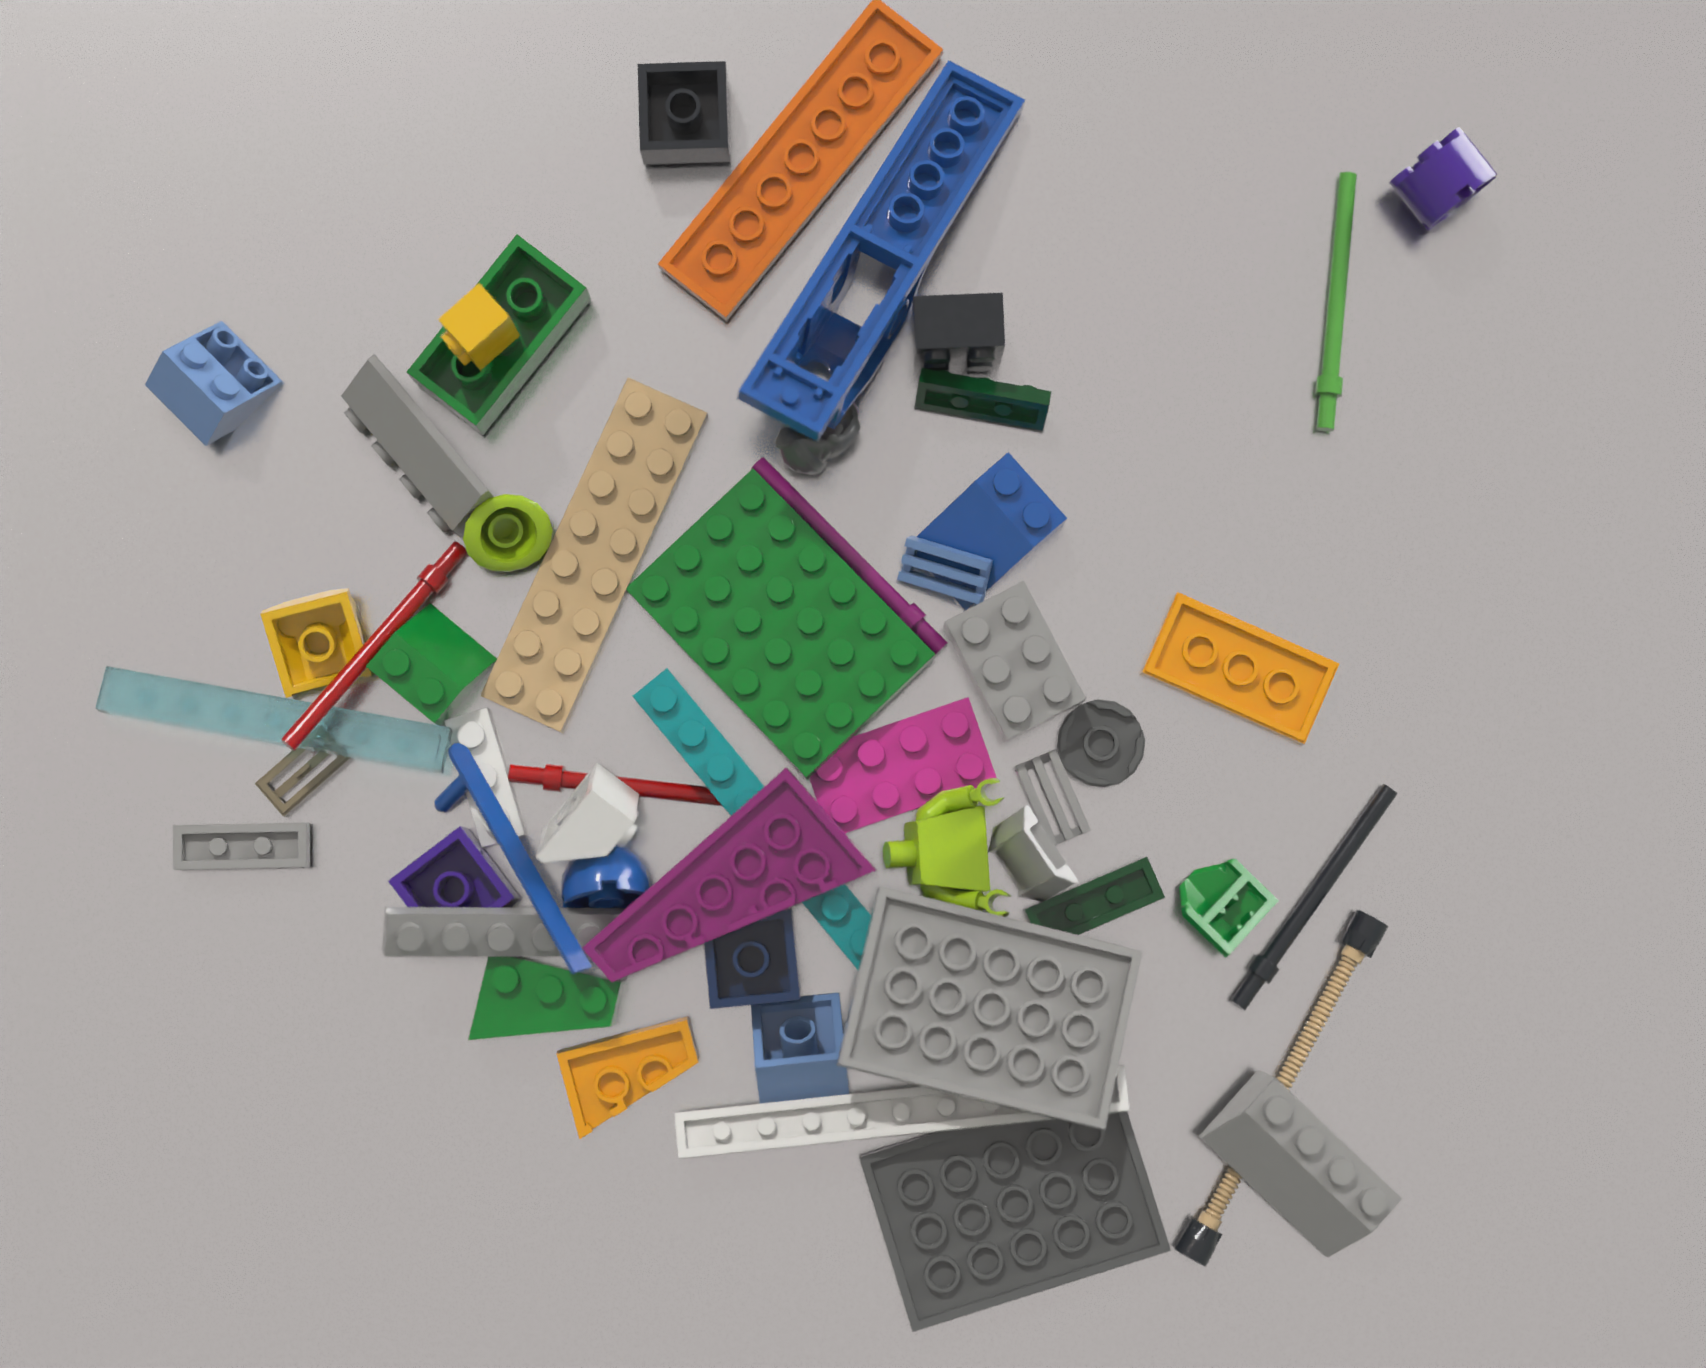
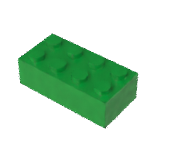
M518 234L515 235L478 283L510 316L520 336L480 371L472 361L464 366L450 351L447 344L440 337L446 332L442 327L407 370V374L417 385L482 435H484L591 300L587 287Z

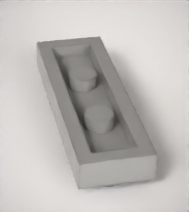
M310 823L173 825V870L310 868Z

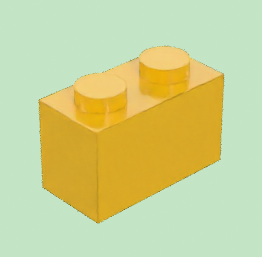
M480 283L438 319L446 331L440 337L447 344L450 351L464 366L472 361L480 371L520 336L510 316Z

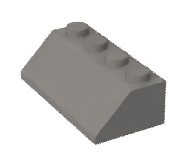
M374 354L367 359L341 395L349 405V408L343 413L360 433L368 428L377 441L371 447L387 466L395 461L405 474L399 478L400 482L415 499L421 495L427 499L433 507L427 514L444 533L451 528L459 537L464 533L466 521L474 509L488 498L494 496Z
M1261 1070L1256 1071L1199 1135L1215 1153L1327 1258L1373 1233L1402 1200L1391 1187L1276 1077Z

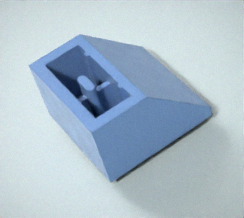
M220 321L162 351L145 386L207 446L238 428L279 388L282 380L223 321Z

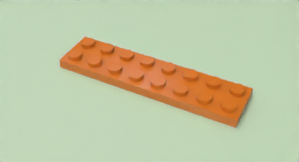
M872 0L659 261V269L727 321L941 58L944 49L884 2Z

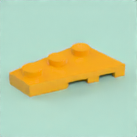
M688 1017L557 1050L556 1055L579 1140L592 1132L598 1125L612 1116L614 1118L628 1109L629 1105L651 1091L654 1092L698 1063L699 1059Z

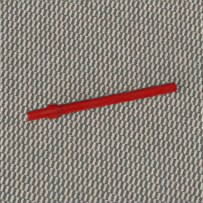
M454 541L434 565L428 564L417 576L419 582L286 732L281 741L293 751L298 748L366 670L367 664L394 632L407 623L432 593L437 595L446 585L448 574L467 554L466 549L460 543Z
M510 764L508 779L510 782L543 785V790L561 792L562 788L576 789L588 773L564 770L562 765L546 764L545 768ZM616 776L636 791L639 797L722 806L706 786Z

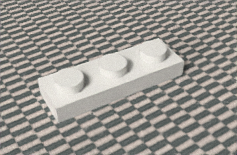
M486 707L444 720L451 745L460 743L469 749L518 837L525 836L526 832L511 782L508 779V771L489 709ZM468 791L466 796L481 847L486 848L498 844Z

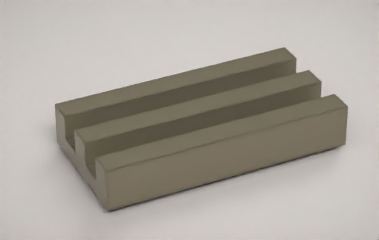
M321 725L295 751L292 750L261 777L255 785L281 815L287 817L353 758L341 747L342 745L330 734L328 729ZM323 740L327 744L275 791L272 790L269 785L317 743ZM332 753L336 754L337 758L286 803L281 800L283 796Z

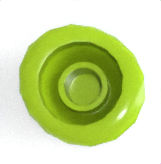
M503 494L488 498L474 509L466 521L463 541L467 554L477 565L491 571L511 572L526 568L540 560L550 547L553 529L548 514L538 503L521 495Z

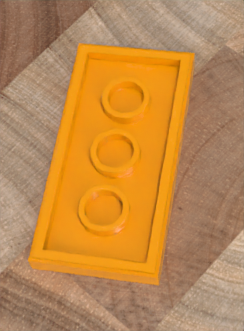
M1177 592L1141 674L1304 745L1339 663Z

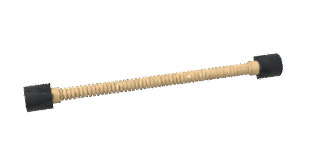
M1356 910L1348 924L1347 930L1341 939L1345 946L1341 952L1342 961L1338 962L1340 966H1336L1337 971L1333 972L1334 976H1331V981L1327 983L1329 986H1325L1326 991H1323V996L1319 998L1321 1001H1317L1318 1006H1315V1011L1311 1012L1313 1016H1309L1310 1021H1307V1026L1303 1027L1305 1031H1301L1300 1034L1302 1036L1298 1037L1299 1041H1296V1046L1292 1048L1294 1051L1290 1052L1291 1056L1287 1057L1288 1062L1285 1061V1067L1281 1068L1283 1071L1279 1072L1280 1077L1278 1076L1277 1079L1289 1091V1087L1292 1088L1293 1086L1292 1082H1295L1294 1077H1298L1297 1072L1299 1073L1301 1071L1300 1067L1304 1066L1302 1062H1306L1305 1057L1309 1056L1308 1052H1311V1047H1314L1313 1042H1317L1316 1037H1319V1032L1323 1030L1321 1027H1325L1324 1022H1327V1017L1331 1015L1329 1012H1333L1332 1007H1335V1002L1339 1001L1338 997L1342 995L1340 992H1343V987L1347 986L1346 982L1350 980L1348 977H1351V972L1355 971L1354 967H1357L1358 964L1360 965L1365 956L1372 957L1388 929L1385 923L1365 912ZM1228 1168V1173L1224 1174L1226 1178H1222L1223 1183H1220V1188L1216 1189L1217 1193L1213 1195L1215 1198L1211 1199L1212 1204H1208L1209 1209L1202 1210L1198 1220L1191 1218L1174 1248L1176 1251L1205 1267L1222 1236L1218 1232L1222 1223L1221 1214L1225 1213L1224 1209H1227L1226 1204H1230L1229 1199H1232V1194L1236 1192L1234 1189H1238L1237 1184H1240V1179H1243L1232 1168Z

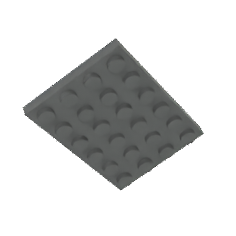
M1128 1112L1108 1114L1105 1130L1058 1119L934 1132L859 1156L912 1332L1171 1251Z

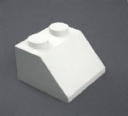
M596 763L543 828L536 858L546 863L607 856L616 844L621 848L624 847L638 827L634 822L640 814L637 810L639 794L600 764Z

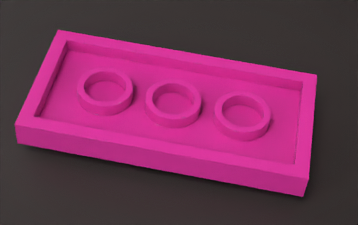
M969 697L853 736L809 779L817 802L846 834L918 809L941 791L968 785L977 788L982 781L997 777Z

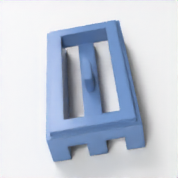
M912 535L906 538L905 547L907 549L906 553L902 555L901 563L903 567L898 573L897 580L975 604L984 601L993 563L992 559ZM917 550L980 569V574L976 575L917 557ZM913 567L977 586L976 590L913 571Z

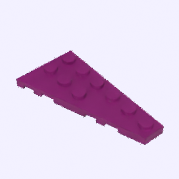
M785 768L584 945L582 949L604 975L613 982L867 875L877 869L788 768Z

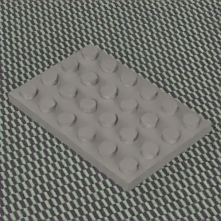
M879 886L836 1066L1105 1130L1143 951Z

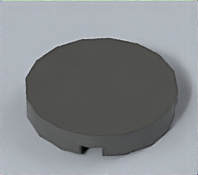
M1097 699L1080 704L1066 715L1058 730L1056 749L1064 769L1071 778L1085 786L1106 788L1122 783L1135 773L1144 757L1145 737L1140 723L1128 708L1115 701Z

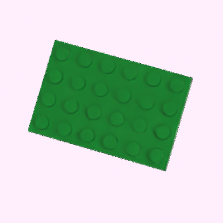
M753 468L626 588V591L807 779L821 768L936 658L935 653Z

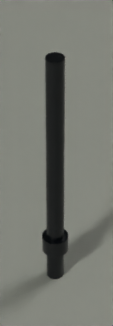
M1382 784L1263 955L1257 954L1247 968L1250 973L1230 1000L1232 1003L1245 1011L1264 983H1271L1279 971V968L1276 966L1397 796L1396 791Z

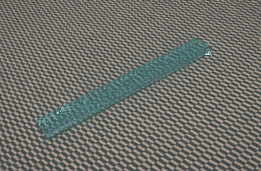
M106 666L95 708L102 713L285 745L281 738L312 703ZM332 707L298 748L443 774L453 731L450 727Z

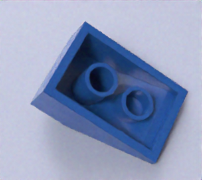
M1008 452L975 480L916 537L992 559L993 563L986 589L987 593L1063 527L1067 517ZM917 550V557L976 575L980 574V569ZM930 572L936 578L976 590L977 586ZM952 597L964 611L974 604Z

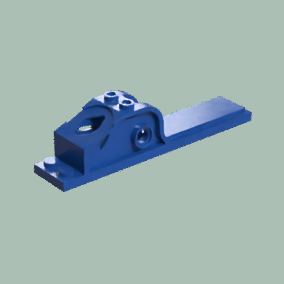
M948 60L738 391V400L817 442L827 426L835 429L858 395L863 392L872 380L897 339L911 311L913 296L917 295L921 279L934 252L1022 111L1025 99ZM861 252L896 270L891 287L880 305L876 303L862 327L836 313L854 277ZM811 362H820L828 368V372L832 376L827 382L801 367L808 366Z

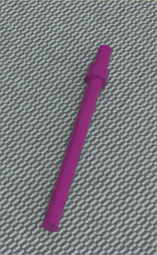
M764 457L760 458L752 466L935 655L944 649L948 642L924 619L926 614L915 603L910 605Z

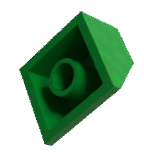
M430 603L394 632L366 667L434 724L442 727L445 724L444 720L449 719L494 666L497 658Z

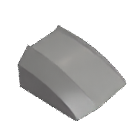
M1028 805L993 827L988 852L995 854L1019 890L1017 897L1042 902L1078 881Z

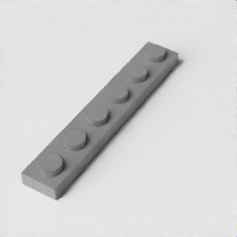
M385 907L382 942L384 957L562 956L535 908ZM626 908L559 909L582 948Z

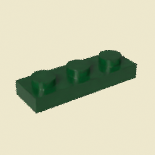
M921 368L914 407L1043 431L1052 391L1037 389L1030 385L1020 386L998 382L986 377L976 378L959 375L942 369Z
M1144 857L1024 909V912L1031 924L1080 935L1165 898L1148 857Z

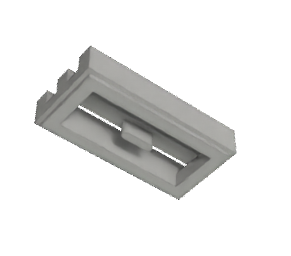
M1056 749L1014 766L1036 818L1054 845L1091 831ZM1047 762H1051L1077 823V827L1073 829L1069 826L1043 765ZM1033 768L1036 770L1062 831L1061 834L1054 836L1027 771Z

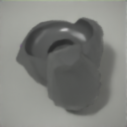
M852 403L835 429L826 427L818 442L789 426L779 430L775 438V444L784 463L796 473H804L811 476L820 474L826 465L827 459L837 457L859 435L861 424L858 419L859 411L855 403Z

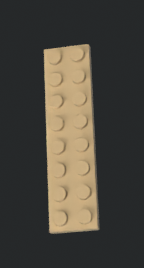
M629 377L627 378L482 690L481 697L563 733L627 594V586L633 581L708 418L707 412Z

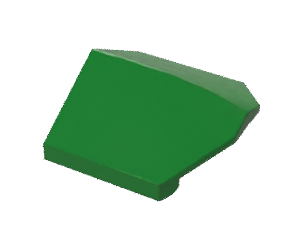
M1236 858L1221 864L1195 869L1179 886L1182 916L1225 958L1234 951L1279 901Z

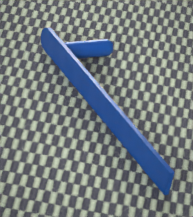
M452 744L448 749V754L459 775L435 799L434 806L439 812L449 811L468 791L470 792L571 973L575 974L590 969L592 967L471 752L463 744Z

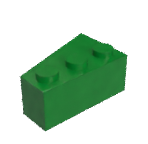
M488 957L468 1040L614 1026L625 981L616 980L611 982L607 977L583 971L572 974L569 968L523 957Z

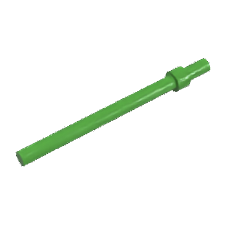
M1353 172L1339 173L1322 373L1320 376H1317L1315 395L1319 396L1317 430L1334 431L1337 398L1342 397L1343 378L1339 377L1357 180V174Z

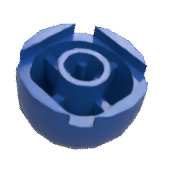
M615 845L607 856L573 859L568 862L561 879L563 908H627L650 888V881L646 867L640 857L624 847L621 848Z

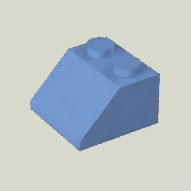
M839 993L801 996V1000L751 1005L754 1062L760 1104L849 1094L847 1068L836 1066L844 1035Z

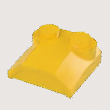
M349 588L329 590L286 601L262 610L260 613L286 698L302 691L328 685L364 645V639L357 618V605L351 597ZM366 668L359 677H369L373 673Z

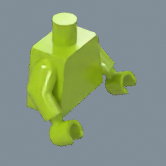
M989 778L982 781L977 788L968 785L941 791L917 809L915 820L905 823V840L886 841L884 843L883 860L886 868L907 867L909 885L920 886L923 897L979 911L986 909L988 913L1003 917L1008 916L1009 912H996L993 908V901L996 897L1002 895L1011 897V895L999 889L990 891L985 806H977L979 801L986 806H993L1003 801L1004 797L991 800L985 794V788L988 784L1001 781L997 778ZM982 891H990V892H988L987 895L984 896V894H983Z

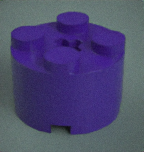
M1458 127L1440 142L1437 140L1417 156L1419 161L1412 168L1408 166L1389 183L1419 222L1429 231L1452 215L1451 212L1462 204H1466L1496 178L1497 173L1466 133Z

